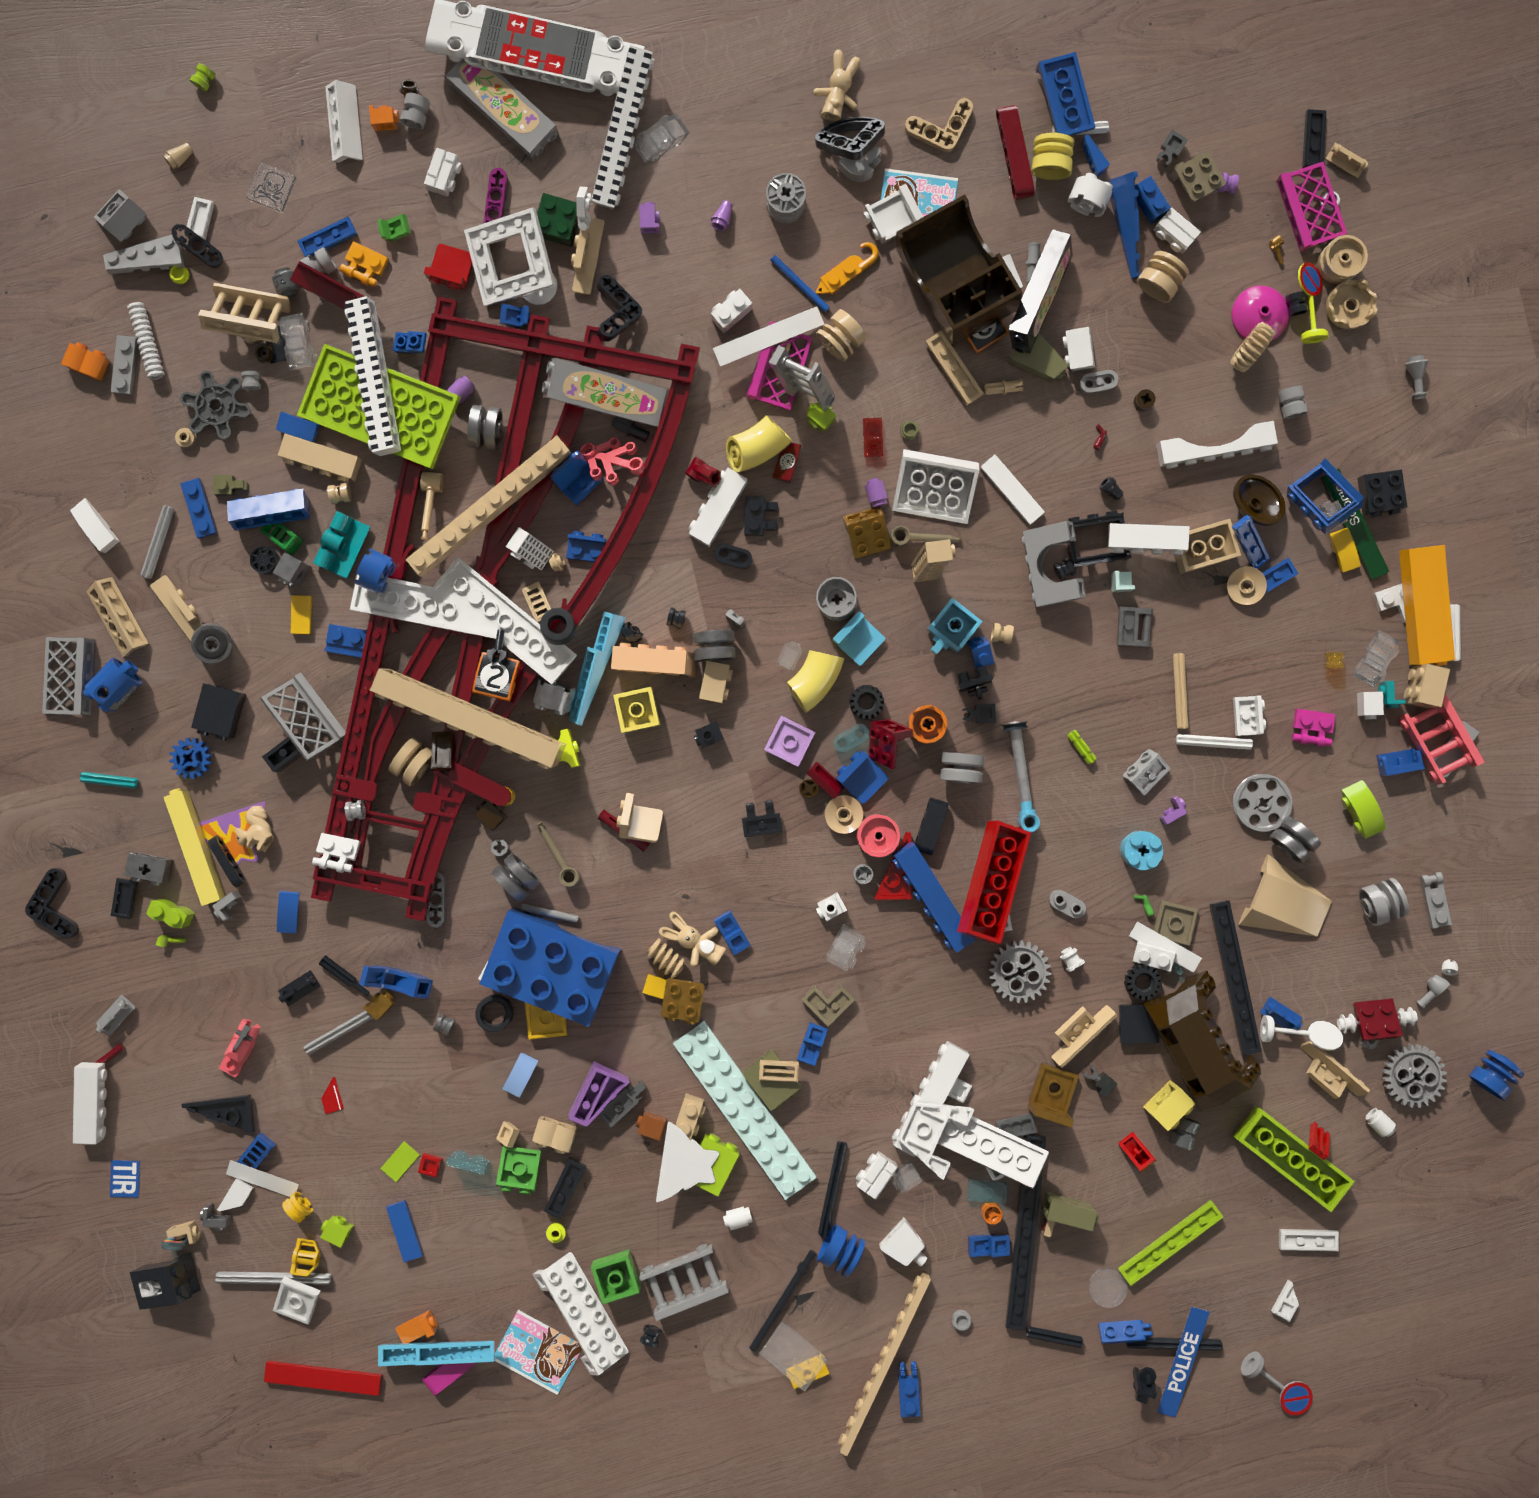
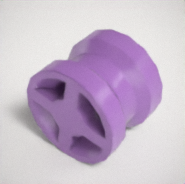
M1223 172L1222 176L1226 183L1218 189V192L1228 191L1229 194H1235L1239 175L1229 176L1228 173Z

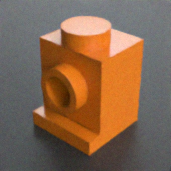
M369 105L370 123L375 132L398 129L397 122H400L398 110L385 105L379 108Z

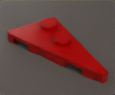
M905 832L897 851L911 842V832ZM893 857L875 894V900L912 899V885L908 886L903 878L906 874L902 869L898 870L893 862L895 857Z

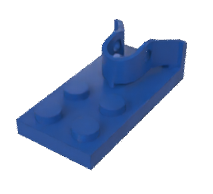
M1076 52L1040 61L1035 71L1040 74L1055 133L1072 136L1094 130L1095 123Z

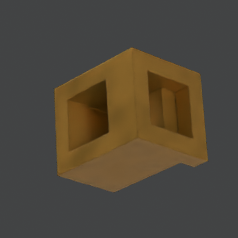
M386 989L381 994L379 992L376 993L370 1000L372 1004L369 1002L363 1008L377 1021L397 1001L394 999V994Z

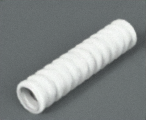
M134 302L127 306V310H129L130 320L133 322L132 327L135 328L134 333L136 334V339H138L137 344L140 345L139 350L141 351V356H143L142 361L145 362L144 367L146 368L145 372L148 373L147 378L151 380L160 379L165 373L162 371L161 361L158 360L160 356L157 354L158 349H156L155 339L152 337V328L149 326V320H147L148 315L146 314V309H144L145 304Z

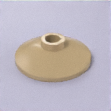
M1249 566L1235 570L1227 582V590L1230 597L1242 605H1251L1262 599L1267 589V582L1263 573ZM1245 582H1250L1251 587L1247 589L1243 586V584Z
M847 795L837 796L826 806L825 820L828 826L835 832L842 834L851 833L861 824L863 809L855 798ZM841 811L847 812L846 818L840 816Z

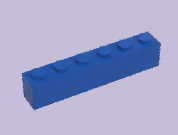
M910 842L893 853L895 866L898 870L902 869L906 874L903 876L908 886L913 885L916 890L913 892L919 902L923 901L926 906L923 908L929 918L933 917L936 921L933 925L939 934L943 932L946 937L943 941L948 949L953 948L957 953L976 941L973 937L957 932L961 916L916 845Z

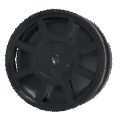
M266 546L257 547L250 555L251 567L264 575L272 574L280 560L279 554Z

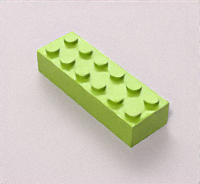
M1256 1105L1232 1135L1330 1212L1334 1210L1355 1182L1327 1159L1322 1160L1309 1150V1146Z

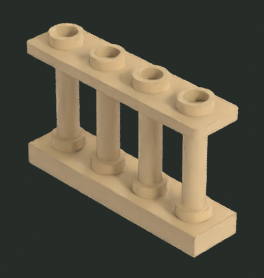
M213 284L216 301L212 310H200L198 314L202 329L278 343L280 337L276 322L280 312L290 313L289 297L225 284ZM224 301L235 303L230 315L219 313ZM243 305L254 306L249 318L238 317ZM262 308L272 310L268 322L257 320Z

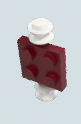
M1393 998L1363 1001L1353 1004L1356 1018L1352 1014H1349L1348 1018L1341 1014L1339 1019H1337V1027L1343 1034H1346L1349 1029L1352 1033H1355L1357 1027H1359L1362 1042L1393 1039L1403 1036L1400 1025L1406 1027V1024L1409 1023L1413 1027L1418 1017L1416 1011H1413L1411 1007H1408L1406 1012L1400 1008L1397 1013Z

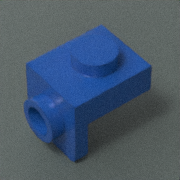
M502 304L499 324L522 329L530 321L529 306L517 307Z
M978 636L967 642L975 668L994 664L991 646L985 636Z

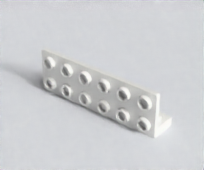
M572 1252L564 1255L547 1269L538 1270L532 1274L540 1289L550 1292L585 1353L581 1360L590 1375H600L628 1353L627 1347Z

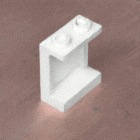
M906 184L900 186L897 192L872 205H865V212L863 213L866 222L871 223L873 227L872 233L875 239L880 240L881 244L895 238L897 231L923 217Z

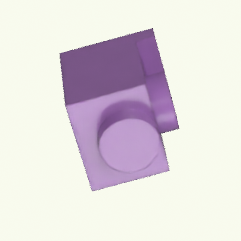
M645 202L644 205H639L641 234L660 233L659 211L655 209V203Z

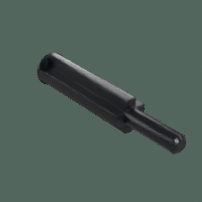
M325 955L320 960V966L348 987L353 986L365 996L370 994V991L356 982V977Z

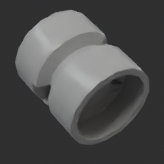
M407 93L403 104L405 109H402L399 121L409 128L422 130L426 122L424 114L428 113L430 101L419 94Z
M324 247L315 251L314 256L308 255L300 260L321 273L329 274L337 269Z
M1302 385L1286 388L1278 392L1279 401L1281 404H1284L1281 408L1284 419L1295 418L1309 412L1307 402L1303 401L1305 393Z

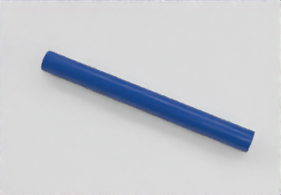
M776 255L771 258L770 261L824 313L830 309Z

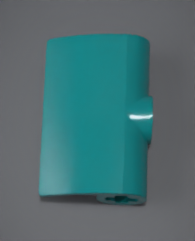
M336 511L329 529H326L321 537V546L313 564L348 578L370 530V526Z

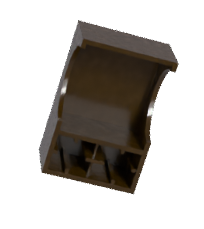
M965 194L896 232V251L951 346L958 344L1017 311L1023 292L1001 254H993L983 241L972 218L969 200Z

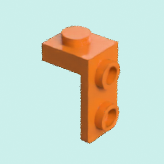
M428 1310L397 1326L395 1330L402 1343H410L424 1335L427 1338L434 1335L438 1329V1322L431 1311Z

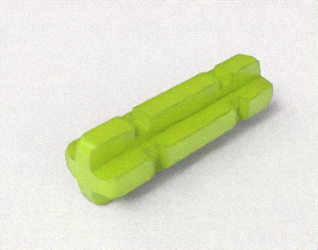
M1076 730L1071 731L1067 737L1070 741H1073V745L1080 755L1084 756L1085 762L1092 764L1096 760V756L1090 752V748L1079 737V733Z

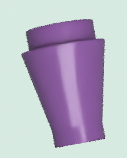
M723 200L721 206L711 218V225L716 230L725 231L729 227L733 207L731 202Z

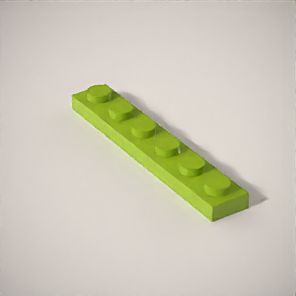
M1209 1200L1118 1268L1130 1286H1132L1221 1220L1223 1215L1215 1204Z

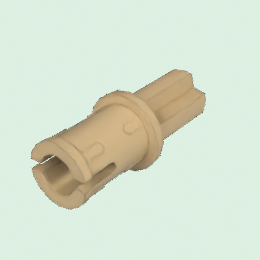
M1004 379L1002 382L986 383L984 391L986 395L999 393L1006 395L1008 392L1023 391V387H1021L1023 381L1022 379L1005 381Z

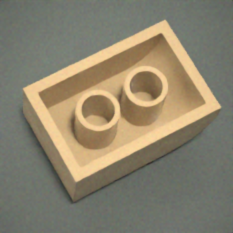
M1231 519L1189 530L1188 551L1183 552V555H1175L1180 574L1241 556L1238 542L1232 529Z

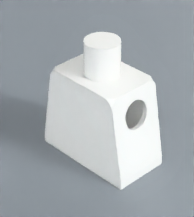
M904 1217L879 1244L883 1252L905 1266H908L912 1260L919 1266H922L927 1260V1257L921 1252L925 1247L924 1242Z

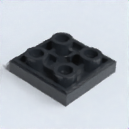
M1142 1004L1119 1005L1120 1044L1160 1043L1159 1035Z

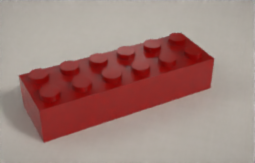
M998 820L987 821L958 926V933L988 943L1001 944L1031 832Z

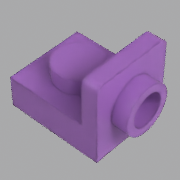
M1177 796L1170 798L1175 809L1170 807L1162 812L1164 815L1160 817V820L1163 824H1169L1187 813L1185 810L1187 806L1182 798Z

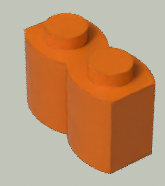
M79 342L76 345L69 343L61 364L71 370L102 381L110 362L109 359L105 358L106 354L96 349L94 352L87 350L88 347Z

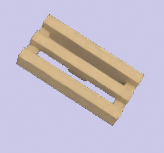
M760 1060L759 1080L798 1082L799 1062ZM764 1065L795 1067V1069L764 1068ZM763 1072L794 1074V1077L764 1076Z

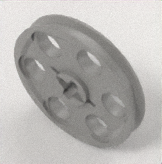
M1256 774L1244 779L1236 788L1233 796V809L1238 820L1247 828L1261 832L1271 831L1280 827L1285 818L1290 816L1292 796L1287 785L1279 778L1268 774ZM1269 780H1273L1276 784L1273 791H1269L1266 788V783ZM1251 781L1257 785L1254 792H1249L1247 789V785ZM1280 796L1286 798V804L1283 807L1277 804V799ZM1260 798L1264 800L1267 799L1265 802V807H1256L1260 804ZM1241 799L1248 801V807L1244 810L1239 807ZM1272 813L1278 816V821L1275 824H1271L1268 820L1269 815ZM1254 814L1259 818V822L1256 825L1250 824L1249 821L1250 817Z

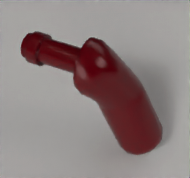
M1100 424L1096 426L1101 434L1093 445L1095 450L1101 448L1107 435V430L1104 431Z

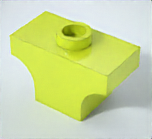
M570 729L561 730L558 741L567 745L560 762L565 761L569 763L571 768L581 766L577 752H580L577 741H573Z

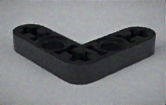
M603 275L599 278L597 289L618 310L600 324L597 332L598 337L602 341L609 342L640 319L642 307L613 277ZM615 296H622L624 298V301H617ZM630 311H636V313L633 312V313L630 314V316L628 317V314H629ZM620 318L625 322V324L619 325L616 323L615 319ZM612 327L610 333L604 332V330L608 331Z
M52 868L46 872L25 907V912L28 917L63 938H71L77 935L79 931L78 924L50 907L66 880V873L61 868ZM54 873H58L59 880H54ZM45 887L50 890L48 898H44L41 894L42 889ZM39 904V906L37 907V910H39V912L33 913L34 909L32 907L37 906ZM50 914L56 916V923L54 925L48 922ZM63 926H71L70 930L72 932L66 933L67 929Z

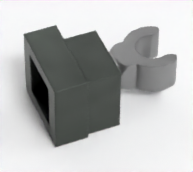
M1089 1065L1093 1073L1087 1075L1083 1072V1075L1088 1079H1093L1094 1083L1099 1087L1097 1091L1106 1098L1118 1083L1104 1072L1099 1075L1096 1068Z

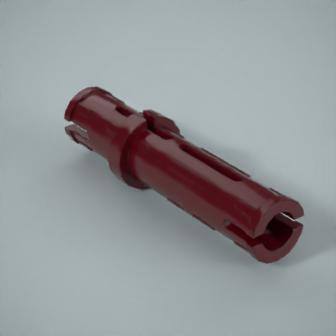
M603 809L597 819L619 834L620 827H616L617 818ZM625 838L627 843H632L642 852H645L651 843Z

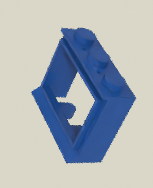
M1326 458L1287 488L1288 500L1292 504L1295 503L1302 515L1308 516L1313 526L1324 534L1328 533L1363 506L1364 497ZM1323 472L1330 478V482L1342 491L1344 497L1352 501L1330 518L1300 490Z

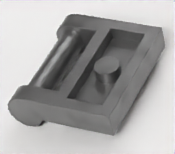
M1119 607L1117 645L1151 648L1150 627L1153 609ZM1139 614L1143 615L1142 640H1138Z

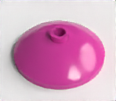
M1254 286L1243 291L1235 300L1231 312L1232 323L1238 334L1246 339L1258 323L1264 322L1275 331V335L1272 338L1274 340L1287 327L1289 307L1285 298L1277 290L1268 286ZM1262 308H1265L1267 310L1266 314L1262 312Z

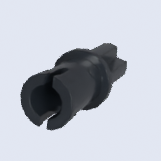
M618 417L613 419L612 426L627 433L628 437L631 435L644 443L647 441L650 434L649 431L636 426L635 422L630 423Z

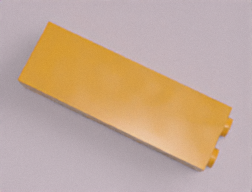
M1445 545L1399 550L1409 665L1419 666L1435 663V666L1448 665L1447 661L1455 660Z

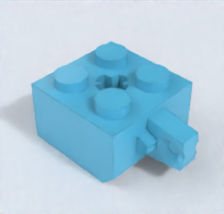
M951 598L927 628V631L935 636L932 640L936 642L930 651L937 655L942 647L945 650L949 647L955 653H958L983 621L955 599ZM950 622H951V623L957 622V623H958L957 627H959V628H958V629L955 628L954 630H952V629H951V626H952V625H950Z

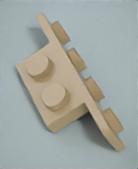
M591 218L589 228L584 231L580 230L579 235L575 237L574 245L577 249L576 254H572L571 265L575 270L572 287L574 293L591 295L605 224L602 219Z
M164 575L152 583L150 587L191 641L194 631L203 625L196 616L199 613L192 604H187L185 601L187 597L181 589L177 590L170 579Z
M1106 1005L1092 1017L1082 1006L1055 1032L1065 1044L1052 1055V1059L1061 1068L1064 1067L1117 1017V1014Z
M1311 1041L1301 1044L1300 1048L1314 1059L1306 1075L1334 1099L1340 1098L1345 1087L1357 1097L1369 1094L1370 1089L1362 1081L1354 1077L1347 1068L1339 1064L1332 1055L1318 1048Z

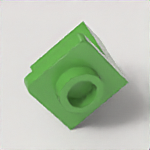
M400 214L389 220H377L378 230L382 239L394 242L411 234L407 215Z

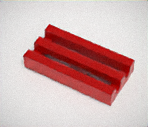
M1314 1122L1310 1125L1309 1150L1322 1160H1325L1329 1157L1330 1133L1328 1131L1324 1133V1128H1318V1124Z

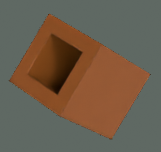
M645 1111L643 1116L639 1115L635 1126L639 1128L637 1133L660 1140L667 1118Z

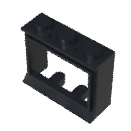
M1117 510L1106 512L1105 516L1091 514L1087 516V519L1080 520V517L1068 519V521L1073 522L1074 528L1117 521V524H1125L1124 512L1118 513ZM1075 541L1067 543L1069 559L1075 569L1081 566L1089 567L1099 563H1112L1117 560L1126 561L1132 558L1129 550H1124V553L1111 552L1078 558Z

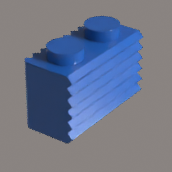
M1149 176L1135 185L1136 190H1138V196H1136L1137 203L1150 224L1163 218L1171 208L1169 202H1166L1167 199H1164L1163 193L1160 192L1161 189H1158L1159 186H1156L1157 183H1154L1153 176Z

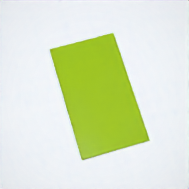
M404 1141L380 1169L397 1182L420 1154Z

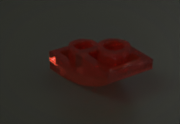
M882 417L862 418L864 457H883Z

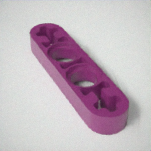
M495 168L490 172L483 224L493 221L489 218L491 211L499 212L497 219L502 218L504 215L508 177L502 168ZM498 174H501L502 178L499 180L500 187H497V181L494 178L498 177ZM494 192L501 193V199L493 201L491 199Z

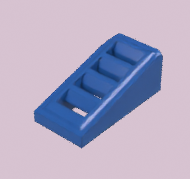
M1087 134L1084 136L1081 145L1092 174L1098 178L1107 171L1110 163Z
M260 1133L238 1159L237 1163L248 1166L243 1162L246 1159L253 1165L252 1168L257 1169L276 1144L265 1134ZM258 1142L266 1148L265 1151L257 1145ZM253 1148H255L262 1155L259 1156L256 1152L253 1151ZM249 1153L257 1159L256 1162L248 1156Z

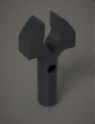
M503 629L497 630L495 647L492 650H487V657L492 665L497 653L500 655V665L508 657L507 651L502 649L505 634Z

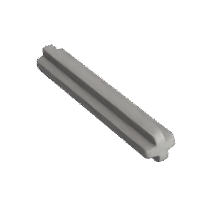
M164 505L162 507L140 574L144 578L151 579L174 513V508Z
M367 1011L360 1013L305 1045L304 1050L306 1054H312L371 1020L373 1017Z

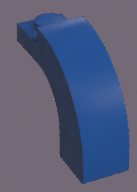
M364 965L359 984L366 987L395 990L414 998L428 999L433 980L397 968Z

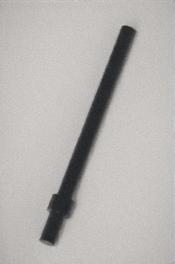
M810 1249L805 1259L800 1261L795 1275L749 1348L752 1351L756 1352L799 1281L809 1271V1265L817 1254L814 1250Z

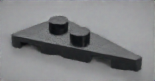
M251 1094L181 1104L182 1108L189 1112L207 1116L206 1118L220 1123L224 1122L231 1127L236 1126L247 1130L246 1132L248 1133L255 1131Z

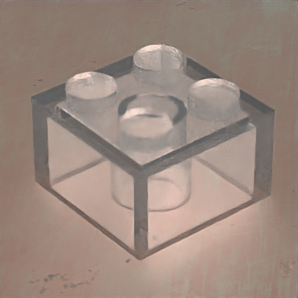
M843 923L825 955L826 961L846 972L849 968L852 969L857 961L855 957L857 952H862L866 945L864 934Z

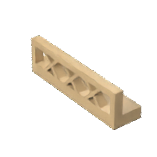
M109 577L95 581L86 592L122 657H127L134 650L145 647L148 641L114 579Z

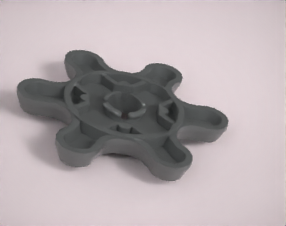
M206 370L199 375L202 385L201 390L198 393H182L180 401L183 405L195 409L196 415L189 423L191 432L200 433L207 425H212L216 428L217 435L221 439H227L232 433L229 426L231 419L235 416L246 418L250 415L251 409L247 404L238 403L235 399V394L242 384L240 378L233 376L225 384H217L214 380V375ZM220 401L221 407L214 411L212 403Z

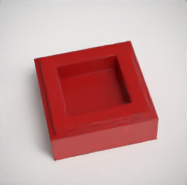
M423 1153L418 1173L436 1178L439 1173L442 1157Z

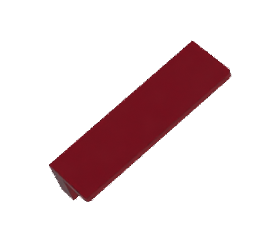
M301 261L298 262L289 280L344 311L346 309V301L365 297Z

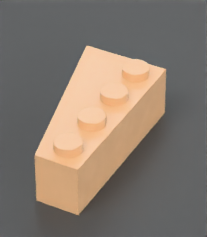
M620 643V646H613L611 669L652 674L664 673L673 676L683 674L688 677H696L697 662L694 661V653L686 651L684 647H675L674 650H668L667 646H656V649H650V645L638 644V648L631 647V644Z

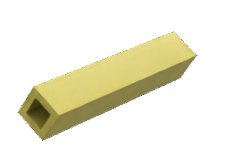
M180 788L169 791L170 795L165 796L164 800L201 906L220 901L225 897L189 791H181Z

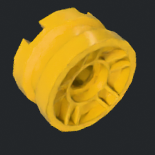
M295 1191L290 1196V1199L282 1203V1206L292 1220L301 1223L305 1216L313 1212V1208L310 1209L311 1203L306 1197L302 1198V1194Z

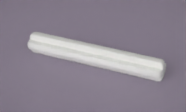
M1182 734L1176 736L1177 745L1251 750L1253 747L1251 739Z

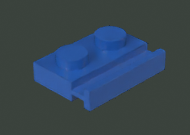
M329 624L324 651L361 658L367 630Z

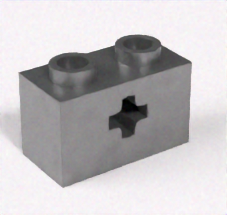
M283 553L273 573L278 575L277 580L291 587L294 584L301 586L311 566L291 555Z
M138 852L128 853L124 876H129L132 881L142 882L144 879L149 880L151 885L161 886V883L169 882L173 859Z

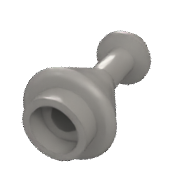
M1424 355L1408 357V362L1404 364L1414 379L1415 393L1412 394L1414 400L1426 398V394H1428V392L1423 391L1422 378L1429 362L1427 359L1424 360Z

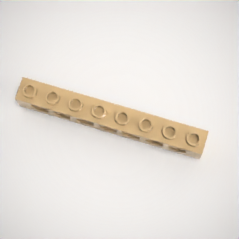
M950 539L926 542L911 564L914 583L937 580L952 562L953 557L956 556L954 544L951 545Z

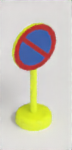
M1310 262L1303 263L1298 270V280L1302 290L1308 295L1312 330H1308L1301 335V342L1312 344L1327 340L1329 334L1325 329H1316L1313 296H1317L1321 292V274L1314 264Z

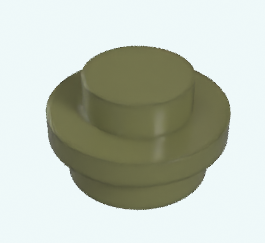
M914 421L904 422L900 428L901 436L906 440L915 439L919 434L918 424Z

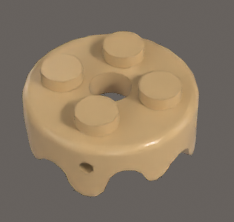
M1363 279L1345 280L1331 291L1326 302V310L1330 320L1336 326L1348 330L1358 329L1375 316L1378 310L1376 308L1377 295L1369 289L1368 281ZM1347 301L1354 303V310H1349L1346 307Z

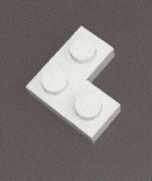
M1402 584L1373 593L1378 611L1397 606L1402 622L1406 623Z

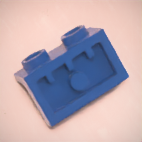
M573 531V534H568L566 558L595 562L607 543V539L603 538L604 535L601 534L584 536V532Z

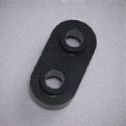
M721 544L715 550V558L719 563L740 569H746L752 564V555L746 549ZM723 551L728 552V556L726 558H723L721 556V553ZM741 556H744L747 560L746 562L741 563L739 561V558Z

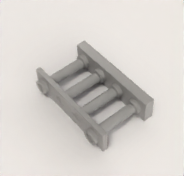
M778 345L769 363L786 393L794 396L796 391L800 390L816 398L822 410L826 412L828 407L832 406L835 394L820 365L815 362L812 369L804 367L792 361L787 350Z
M702 1244L693 1252L655 1267L649 1265L642 1269L639 1277L640 1281L648 1279L657 1301L656 1308L654 1309L656 1321L729 1293L727 1280L721 1282L718 1279L709 1254L713 1253L714 1248L712 1244L708 1246L707 1244ZM701 1257L711 1280L710 1286L704 1289L700 1286L691 1261ZM683 1264L693 1287L692 1293L686 1296L682 1293L673 1268ZM665 1271L675 1294L674 1300L668 1303L664 1300L655 1275Z

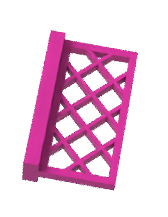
M1324 162L1291 173L1280 174L1276 182L1300 252L1334 240L1338 236L1347 235ZM1320 168L1322 174L1320 181L1310 177L1312 170ZM1300 176L1304 178L1302 186L1295 185L1292 177ZM1307 180L1317 185L1313 193L1303 189ZM1319 186L1327 189L1328 195L1326 199L1316 195ZM1301 192L1311 197L1307 205L1299 201L1298 197ZM1313 198L1323 203L1319 211L1309 207ZM1325 204L1333 207L1334 213L1332 217L1322 213ZM1307 210L1317 215L1313 223L1305 219L1304 215ZM1319 216L1329 221L1325 229L1315 225ZM1331 222L1339 225L1341 232L1334 234L1328 231ZM1313 228L1323 233L1321 238L1315 241L1312 240L1310 234Z
M770 321V323L767 326L772 325L775 322ZM799 334L794 336L795 338L793 339L789 338V341L782 345L777 343V346L781 347L791 343L796 353L790 355V358L797 355L801 362L800 365L804 366L813 337ZM799 338L807 341L805 348L798 351L794 343ZM774 344L760 350L746 398L756 399L791 411L795 395L791 396L788 394L790 398L788 405L781 403L778 395L786 392L785 389L776 393L771 383L779 380L778 377L769 381L766 375L767 370L772 368L769 366L772 353L777 349V347L774 348ZM769 386L773 394L769 398L760 396L761 389Z

